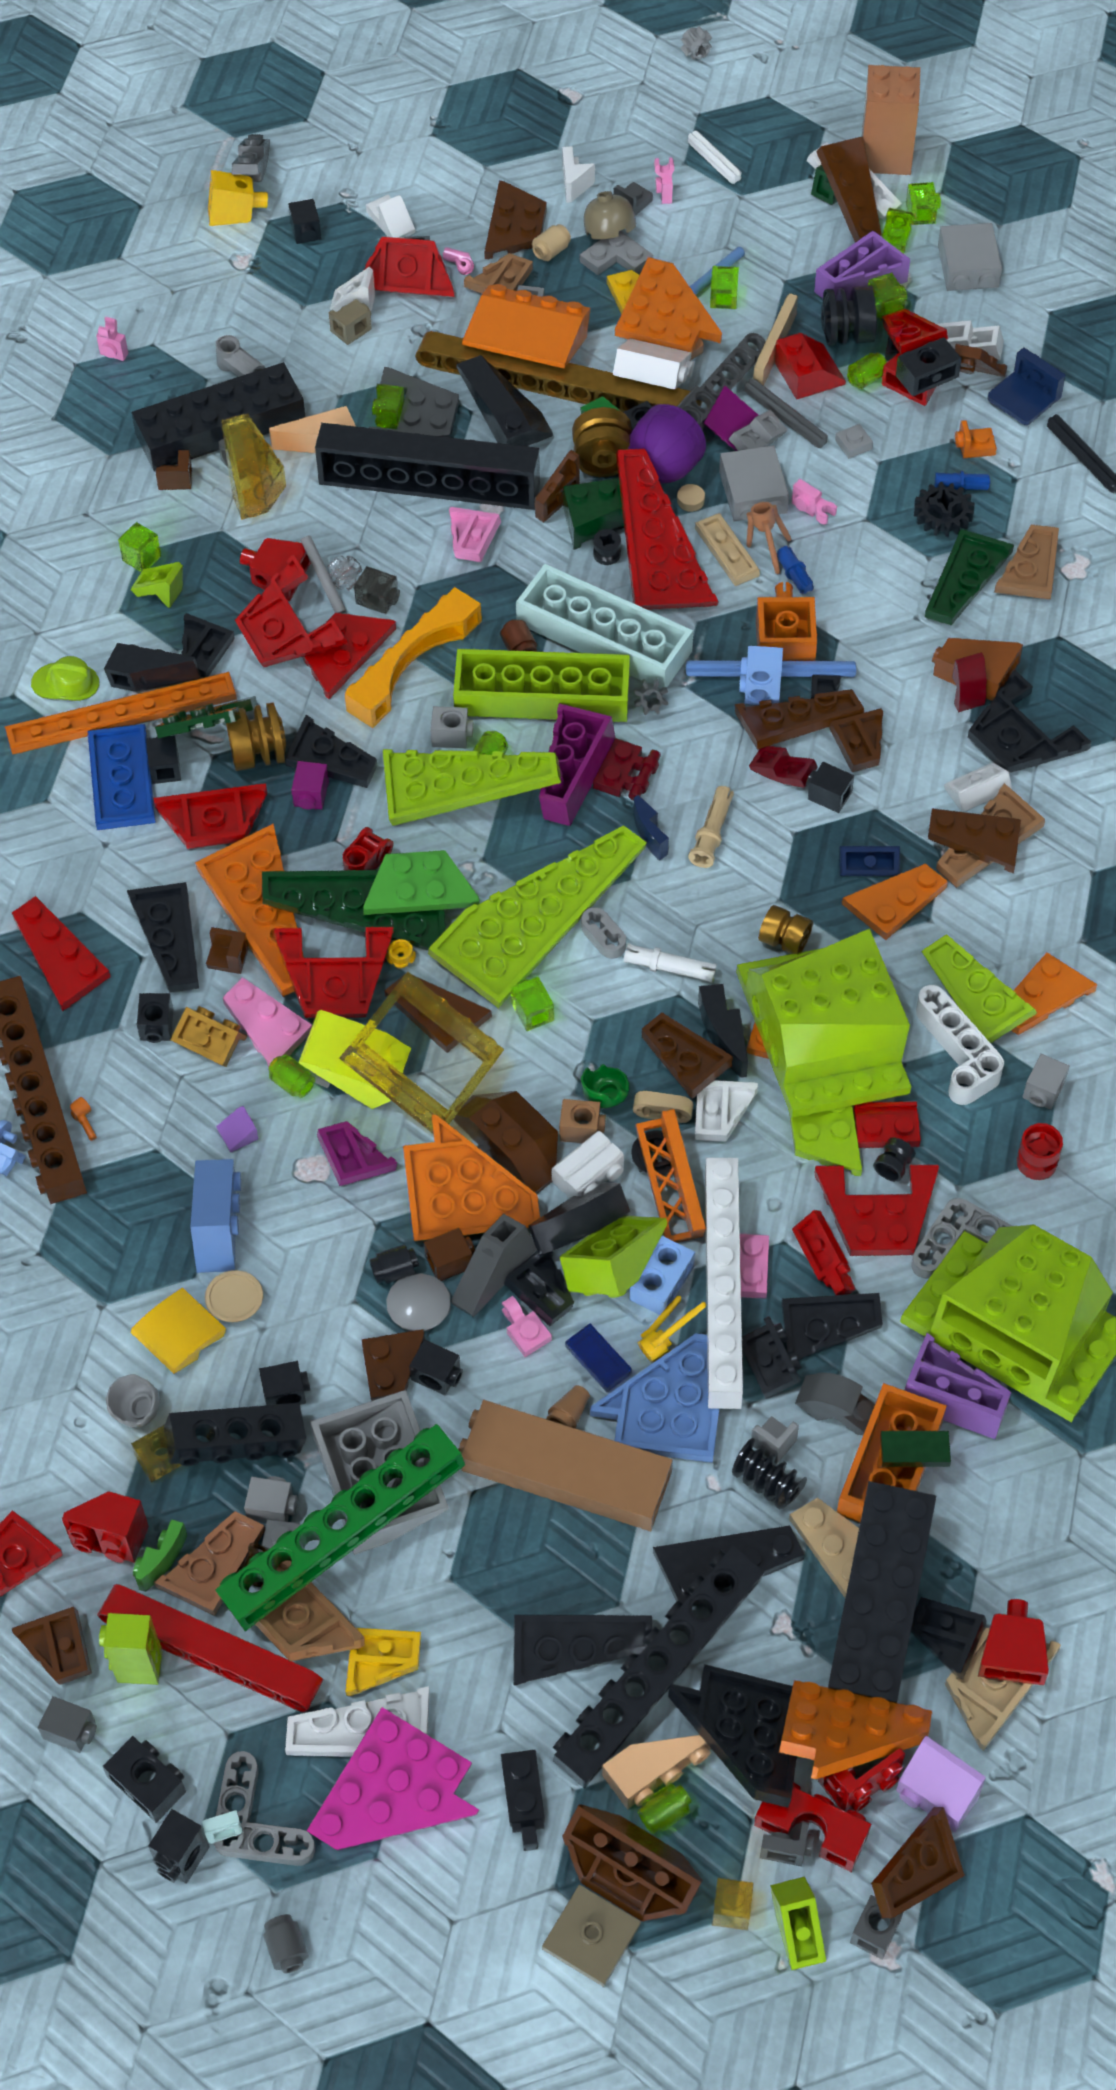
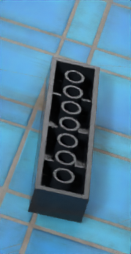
M321 423L315 445L319 485L535 510V498L540 488L539 448Z

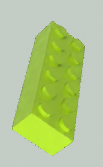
M457 649L453 691L454 707L468 708V716L557 720L558 704H563L612 716L613 722H627L630 655Z

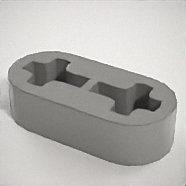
M589 908L583 912L581 928L585 936L605 957L610 959L621 957L626 950V936L624 932L600 908ZM593 920L595 923L600 921V928L595 923L589 925V921ZM607 937H608L609 940H610L611 942H613V943H615V942L618 941V945H617V946H615L614 944H609V945H607Z

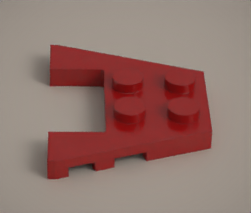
M292 555L286 561L287 566L280 573H276L270 579L271 584L261 595L258 593L235 619L239 629L263 667L348 643L333 618L308 634L284 594L309 577L295 555Z
M366 927V957L303 958L302 928H274L275 941L305 1018H315L319 1010H324L344 1018L367 1017L391 942L393 927Z
M910 1165L911 1194L846 1195L844 1166H815V1178L820 1183L824 1192V1199L835 1217V1224L849 1256H900L914 1254L937 1179L939 1165Z

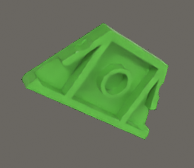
M445 850L385 854L364 903L363 915L468 908L475 903L478 905L480 901L478 895Z

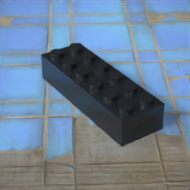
M284 362L131 412L135 434L154 472L157 467L178 464V450H189L191 459L220 450L218 441L240 430L251 440L269 434V428L306 417L304 399Z
M871 1481L868 1482L828 1688L845 1689L855 1694L881 1697L887 1701L897 1703L937 1495Z

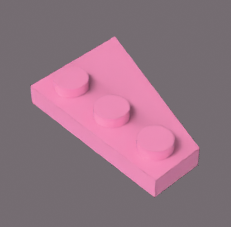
M243 977L223 997L224 1005L238 1025L241 1026V1029L247 1033L253 1042V1046L258 1053L262 1054L272 1072L309 1036L312 1024Z

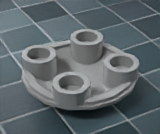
M423 1273L399 1279L390 1288L386 1299L387 1312L392 1321L408 1332L422 1329L428 1331L438 1326L451 1311L450 1293L444 1283L434 1276Z

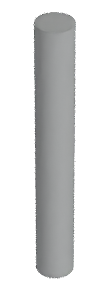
M311 536L302 538L301 543L334 612L343 614L346 611L344 604Z

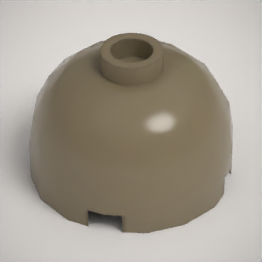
M611 191L598 193L597 198L593 199L586 206L583 217L586 235L591 234L592 239L615 238L619 236L618 231L626 228L628 233L636 227V218L632 205L626 198L612 194Z

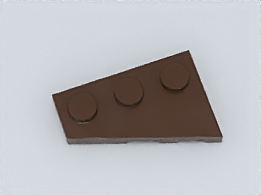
M932 808L928 839L959 852L968 851L978 855L979 860L988 864L990 861L1003 865L1005 866L1004 870L1014 874L1021 819Z
M933 1807L871 1883L882 1918L892 1919L965 1876L944 1807Z

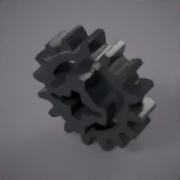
M940 482L937 488L930 484L928 491L921 489L919 497L915 498L914 516L917 517V524H925L924 531L933 529L935 536L939 532H944V535L949 537L950 531L958 535L960 528L968 529L969 522L973 521L975 503L971 502V494L963 495L964 488L961 487L956 490L954 489V483H951L949 487H944L943 482Z

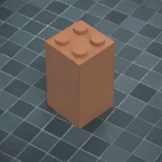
M868 65L861 137L863 136L868 166L873 173L911 175L919 110L920 67Z

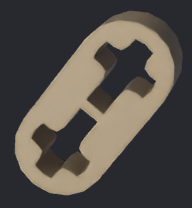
M640 1091L635 1095L633 1112L642 1118L655 1120L661 1118L662 1111L674 1109L678 1123H686L691 1120L694 1104L689 1098L680 1095Z

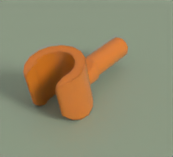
M79 1097L70 1105L71 1116L76 1121H79L89 1140L93 1141L97 1136L86 1118V1115L91 1112V1107L83 1097Z

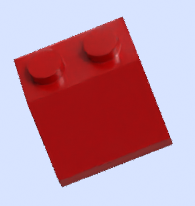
M803 333L776 340L775 364L796 400L845 385L846 380L823 343Z

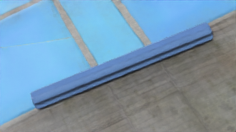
M689 660L686 662L687 676L740 677L741 661ZM782 661L781 677H812V675L854 677L856 675V662Z

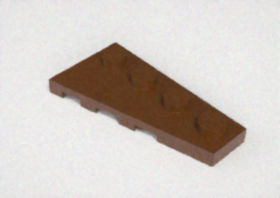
M852 689L815 694L812 699L800 698V696L788 697V702L772 704L771 700L759 701L757 706L746 707L745 703L735 704V714L757 750L830 727L831 721L864 713V707Z

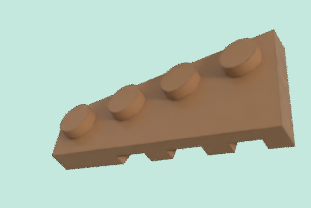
M1005 783L999 789L997 796L986 804L984 811L981 813L983 815L1021 819L1018 844L1040 830L1045 824V818ZM949 848L937 862L936 869L957 888L993 863V861H990L988 864L979 860L978 855L968 851L959 852Z

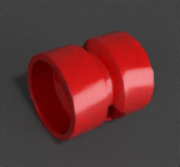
M1036 1123L1024 1131L1017 1155V1166L1026 1177L1033 1180H1044L1055 1173L1063 1147V1138L1054 1126L1046 1123Z

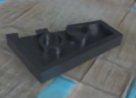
M305 715L285 757L286 766L293 768L297 767L298 761L327 764L329 778L368 788L378 766L375 757L351 742L346 743L335 736V732L327 727L323 729L315 724L314 719L308 715Z

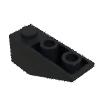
M117 643L104 667L111 687L135 692L196 680L201 677L195 657L187 654L165 652L161 649L154 650L139 647L134 644Z

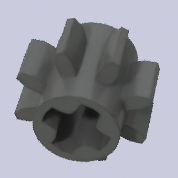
M657 678L653 683H647L643 679L641 689L634 688V693L640 696V698L634 701L635 707L643 705L644 715H647L649 710H655L657 714H660L659 707L662 704L668 705V700L662 697V695L668 692L667 687L659 688ZM652 692H655L657 699L652 698L648 702L645 695H651Z

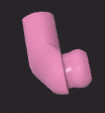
M447 247L444 249L443 260L455 263L461 274L468 275L473 271L474 263L469 253Z

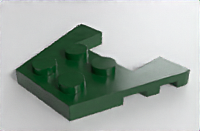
M256 696L215 707L213 703L196 707L195 710L189 711L190 714H186L185 710L168 714L169 716L162 718L163 723L155 727L157 737L162 738L190 732L201 727L209 728L224 722L225 724L236 722L241 718L238 708H244L245 712L254 710L255 705H258Z

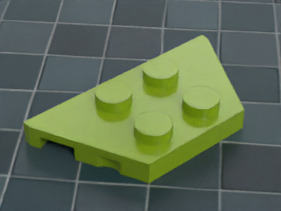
M852 1106L791 1118L789 1113L795 1156L807 1160H816L825 1166H844L845 1169L851 1170V1175L861 1176L862 1166Z

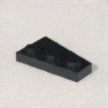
M880 1293L782 1298L781 1302L784 1331L789 1339L785 1342V1347L788 1353L794 1350L798 1360L877 1330L883 1325Z

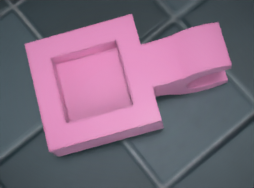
M671 157L669 158V163L662 166L659 164V158H656L654 160L655 173L660 176L656 177L655 181L656 193H661L662 204H671L674 160Z
M105 317V327L99 326L96 335L99 352L108 358L124 361L128 355L125 335L118 333L116 319Z
M801 479L793 485L792 504L797 509L808 513L812 517L816 515V520L824 525L828 522V515L826 513H830L833 516L836 515L837 506L821 498V491Z
M513 1296L502 1302L504 1306L502 1312L512 1324L507 1327V1334L524 1357L552 1341V1335L534 1311L525 1316L519 1303Z

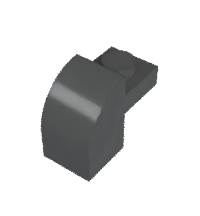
M833 1373L806 1375L795 1402L797 1406L817 1421L836 1418L857 1435L864 1434L875 1406L872 1401L861 1394L863 1386L849 1378Z

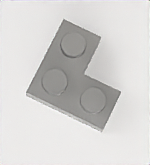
M618 231V237L601 239L580 254V263L596 275L601 274L616 262L626 270H633L638 274L642 271L647 258H653V254L622 231Z

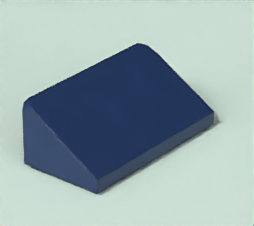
M840 846V876H897L900 874V846Z

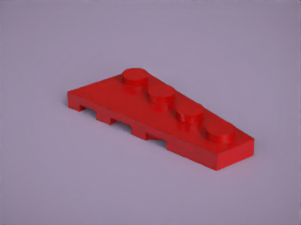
M13 1510L0 1523V1597L63 1556L60 1548Z

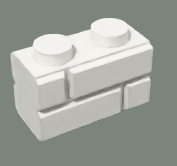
M597 1131L552 1168L553 1184L565 1193L569 1199L573 1196L582 1197L603 1182L608 1180L610 1182L615 1181L624 1170L623 1152L611 1143L601 1131Z

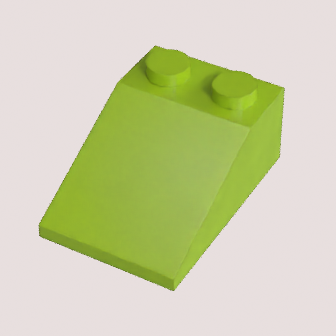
M623 1216L588 1235L562 1254L559 1258L568 1291L583 1293L585 1296L603 1294L608 1295L610 1298L626 1294L627 1290L639 1281L667 1226L666 1218Z

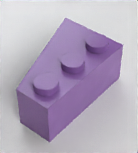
M872 231L816 269L814 292L823 299L824 290L833 289L836 298L838 288H844L847 300H850L852 287L872 286L875 293L908 282L910 258L876 232Z
M926 1333L907 1380L905 1391L946 1405L943 1421L996 1439L1011 1392L978 1368L973 1370L959 1360L960 1356L954 1351L949 1353L934 1342V1337Z

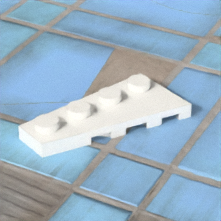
M429 1686L418 1688L417 1691L411 1693L386 1695V1698L365 1702L363 1700L351 1703V1706L333 1709L331 1707L289 1716L287 1720L286 1755L352 1757L382 1707L425 1734H428Z

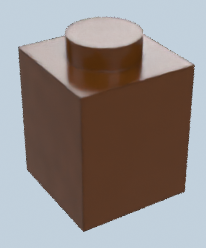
M460 1228L424 1242L425 1258L434 1276L440 1281L465 1272L475 1252L470 1237L464 1238Z

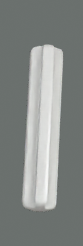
M694 131L688 135V143L731 184L741 180L742 172L700 132Z

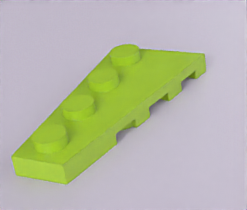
M947 934L921 951L957 1006L990 1043L1037 1014L1036 1010L1029 1003L1021 999L1016 992L1002 983L990 970L983 967Z

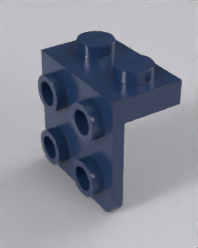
M1023 347L1017 352L1014 372L988 393L987 399L1023 425H1029L1062 397L1066 375Z

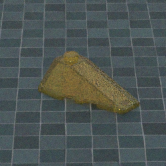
M249 414L221 420L232 497L241 520L268 513L286 487L285 471L282 462L277 458L272 447L266 442Z

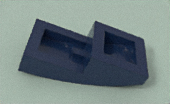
M637 795L634 797L633 810L637 830L640 837L647 842V848L660 861L668 855L669 837L657 827L658 812Z

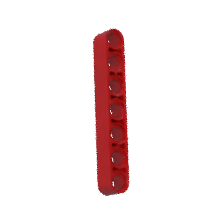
M119 1584L113 1585L97 1614L98 1618L106 1624L108 1613L150 1615L162 1650L300 1712L306 1713L323 1682L322 1677L308 1668Z

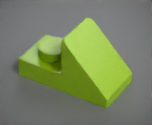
M180 562L143 569L130 590L137 597L156 594L170 608L182 591L183 565Z

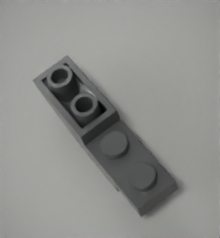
M260 134L248 135V138H245L238 145V157L232 163V175L250 176L253 182H261L267 168L270 139H263V135Z

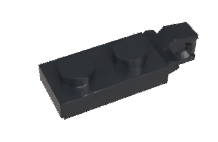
M536 1750L501 1754L510 1827H512L513 1833H522L524 1851L538 1850L536 1830L544 1829L545 1815Z

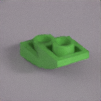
M171 1520L168 1529H163L159 1536L157 1549L146 1547L143 1557L137 1558L133 1569V1577L136 1579L139 1590L146 1592L172 1566L187 1538L184 1523Z

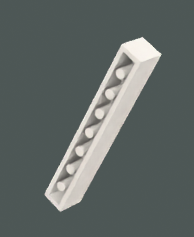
M706 1158L705 1224L708 1408L741 1409L743 1379L738 1158Z

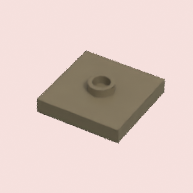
M579 1884L544 1941L542 1950L604 1987L641 1926V1921Z

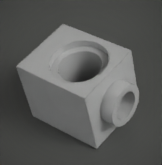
M433 706L431 720L432 747L466 749L467 737H473L474 727L473 720H468V708Z
M1040 1054L1026 1082L1023 1098L1029 1100L1031 1104L1037 1107H1045L1052 1110L1066 1082L1070 1066Z

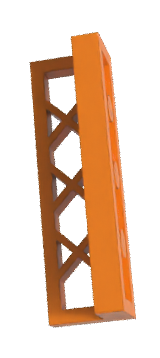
M675 1110L662 1111L660 1119L637 1123L635 1127L658 1216L667 1220V1226L663 1235L678 1243L703 1237L706 1227ZM661 1127L664 1139L660 1146L657 1147L648 1142L644 1131ZM665 1144H666L668 1153L662 1150L663 1147L665 1146ZM649 1149L655 1152L652 1158ZM658 1155L671 1162L672 1169L666 1177L654 1170L653 1163ZM673 1174H674L675 1182H673L672 1180H670V1178L672 1177ZM657 1179L663 1182L660 1188L658 1186ZM666 1184L679 1193L680 1198L674 1207L662 1200L661 1192ZM680 1204H682L683 1212L678 1210ZM665 1209L670 1211L668 1217L666 1216ZM674 1214L686 1221L688 1232L671 1235L668 1223Z

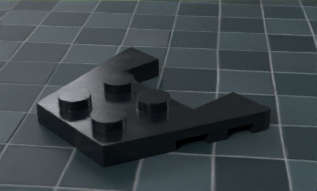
M1016 670L1011 673L1004 687L999 689L991 704L986 706L968 731V738L995 764L1009 773L1089 750L1091 741L1074 725L1051 740L1015 706L1016 703L1030 695L1033 688Z

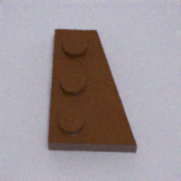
M409 973L404 974L384 990L385 997L446 1053L492 1017L490 1009Z
M662 1012L642 1028L643 1040L692 1099L732 1066L733 1056Z

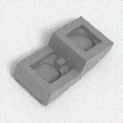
M769 410L755 417L749 425L734 432L729 441L738 451L766 447L785 434L788 429Z

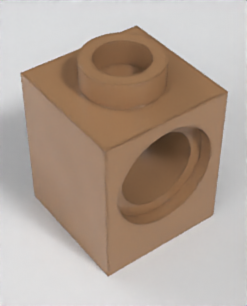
M563 1099L559 1125L560 1141L584 1143L597 1131L604 1133L606 1115L600 1114V1102ZM580 1120H586L589 1123L579 1124L577 1122Z

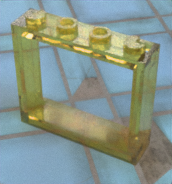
M407 971L339 1059L434 1134L432 1115H438L446 1123L450 1124L504 1049L492 1037L487 1036L478 1029L470 1019L462 1016L452 1008L444 998L436 995L420 979ZM400 996L404 997L482 1060L480 1066L448 1109L364 1043Z

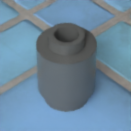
M289 1914L270 1919L264 1924L266 1932L263 1934L274 1969L282 1970L283 1973H292L301 1969L304 1966L303 1961L308 1958V1952L298 1923L293 1921L292 1916Z

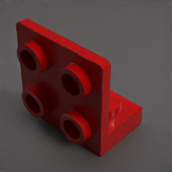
M899 1748L858 1779L854 1778L856 1773L852 1767L819 1778L818 1782L839 1809L845 1812L852 1809L859 1812L872 1801L871 1795L879 1789L886 1792L899 1781L898 1775L903 1769L902 1764L905 1753Z

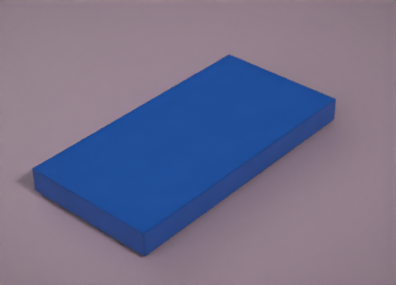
M145 724L88 731L97 830L156 823Z

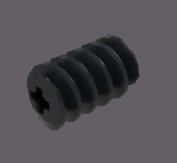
M751 1438L738 1453L732 1468V1475L736 1478L743 1476V1483L747 1486L754 1483L753 1491L758 1494L765 1491L764 1499L767 1501L775 1499V1507L779 1510L783 1509L800 1494L807 1482V1477L796 1482L795 1478L798 1472L796 1469L785 1474L784 1471L787 1463L783 1461L778 1466H775L774 1462L777 1455L772 1453L765 1459L763 1455L766 1447L762 1445L754 1451L752 1448L755 1439Z

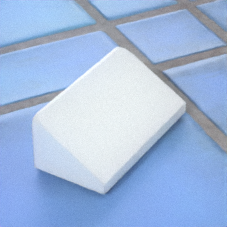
M991 763L946 783L944 788L958 808L965 812L994 799L1004 783L1011 789L1012 786L1009 772L997 764Z

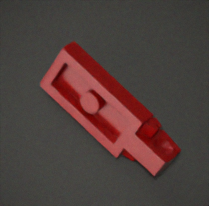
M813 1210L795 1225L792 1231L817 1279L823 1281L827 1287H832L835 1295H849L856 1288L851 1277L847 1274L851 1271L848 1261L822 1212Z

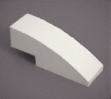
M971 320L937 324L947 329V341L954 349L956 344L979 348L996 359L1001 360L1004 339L1000 326L973 328Z

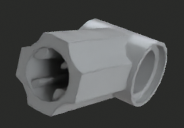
M224 335L217 339L216 360L217 366L221 370L232 371L240 377L265 368L262 363L240 347L239 340L236 337Z

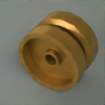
M594 408L582 413L574 421L572 426L574 452L580 455V470L595 477H609L618 474L617 451L629 448L630 435L632 433L631 421L625 413L615 408Z

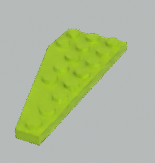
M624 825L595 840L592 845L568 854V857L558 863L553 862L517 881L514 886L501 893L498 891L489 896L488 900L478 905L475 903L466 908L430 946L428 955L499 1008L581 919L583 912L591 908L646 848L647 842Z

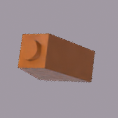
M948 638L944 646H939L933 655L932 662L935 663L933 675L956 685L952 678L955 660L982 652L986 666V698L993 701L996 693L1001 687H1004L1011 673L1019 665L1023 644L1018 642Z

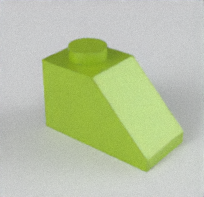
M805 1876L770 1885L775 1916L791 1970L827 1962L816 1899Z

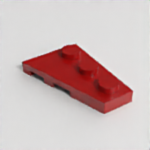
M907 309L882 316L883 327L901 355L943 337L948 340L947 329Z

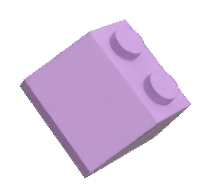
M925 1736L899 1779L896 1791L900 1793V1798L912 1808L920 1807L929 1813L933 1807H944L950 1829L956 1832L979 1799L986 1777L931 1738Z

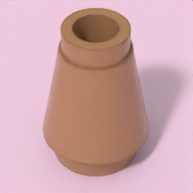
M575 1385L549 1408L546 1419L576 1429L590 1398L589 1392L585 1388Z

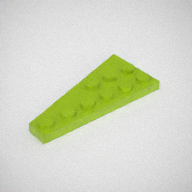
M383 749L388 816L392 826L561 783L559 760L556 753L521 752L519 755H505L504 752L493 751L492 755L479 754L478 751L435 750L433 753H418L417 750H407L406 753H394L392 749Z

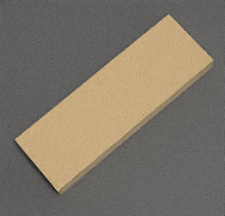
M720 513L695 522V530L734 586L760 576V569Z

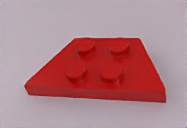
M381 237L373 255L365 265V269L368 267L373 269L375 291L455 297V290L435 241Z
M334 613L329 620L334 619L348 643L302 657L306 665L311 668V673L315 680L319 681L326 698L330 699L396 630V621Z
M266 783L156 797L153 799L155 809L185 847L190 849L235 843L249 836L268 793Z

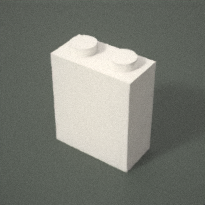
M630 338L617 348L613 375L676 389L685 382L687 377L692 375L694 362L690 361L692 352Z

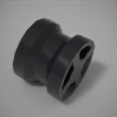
M610 529L597 532L593 538L594 559L602 565L616 563L621 556L620 535Z

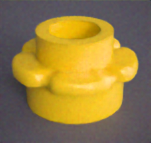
M403 939L393 941L389 945L388 953L386 954L388 963L394 964L397 968L407 967L416 958L413 946Z

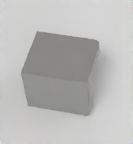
M771 1416L762 1427L756 1425L752 1429L751 1438L755 1439L753 1447L758 1449L762 1445L765 1446L764 1455L768 1457L772 1453L776 1454L775 1463L777 1464L797 1441L799 1425L793 1421L787 1428Z

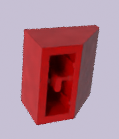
M110 1491L64 1512L62 1517L70 1542L75 1549L84 1553H92V1551L103 1553L106 1558L119 1563L124 1562V1560L135 1563L149 1528L141 1500Z

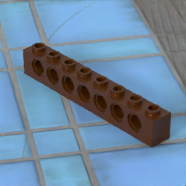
M21 975L0 981V1040L3 1047H0V1060L2 1066L9 1065L10 1072L5 1073L9 1090H16L18 1095L17 1098L12 1099L17 1117L24 1115L26 1123L20 1124L25 1143L32 1142L33 1149L27 1151L32 1168L39 1167L41 1175L35 1177L40 1195L47 1193L50 1204L87 1194ZM32 1087H37L35 1090L27 1091ZM38 1113H45L41 1116H35ZM47 1138H53V1139H52L51 1141H49V1142H42L43 1140H45V1139H47ZM61 1164L57 1168H50L52 1165Z

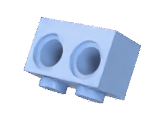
M748 646V656L741 659L739 692L745 693V704L759 705V701L771 700L772 704L779 703L783 648Z
M661 1236L639 1281L630 1287V1300L660 1315L677 1296L694 1268L695 1252ZM664 1259L672 1260L674 1263L670 1265H665L660 1261ZM653 1284L658 1286L659 1288L656 1290H648L645 1288V1286Z

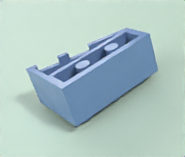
M234 1159L195 1161L190 1228L197 1273L235 1270L236 1235H239V1220L236 1213H240L239 1193L236 1194V1191H241L242 1183L241 1172H235Z

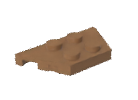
M291 1561L280 1563L277 1571L287 1570L291 1565ZM312 1582L255 1624L289 1661L357 1649L365 1645L364 1636Z

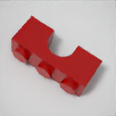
M795 1782L793 1783L789 1807L762 1801L756 1813L754 1826L770 1834L772 1832H782L788 1835L802 1821L817 1825L825 1837L819 1857L852 1872L871 1828V1824L866 1822V1818L862 1814L854 1810H847L845 1812L833 1806L834 1803L825 1796L819 1794L809 1795L801 1791V1787Z

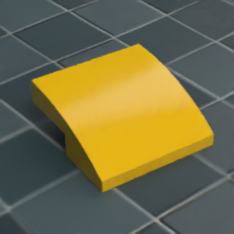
M181 1288L149 1311L131 1328L130 1333L175 1374L198 1360L201 1350L224 1337L226 1328L184 1288Z

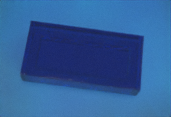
M591 1323L565 1341V1347L606 1392L632 1374V1368Z

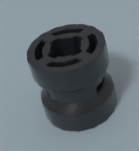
M893 1137L888 1139L884 1145V1153L876 1158L873 1167L883 1178L898 1182L905 1174V1166L913 1161L916 1152L906 1141Z

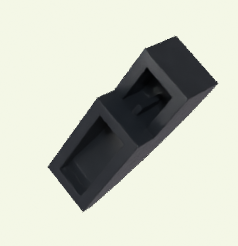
M723 984L699 986L698 1005L708 1036L715 1046L733 1056L730 1068L740 1078L747 1077L748 1057L740 1009L727 1010Z
M603 1182L582 1197H571L528 1225L538 1253L545 1254L604 1228L629 1213L630 1209L621 1184Z

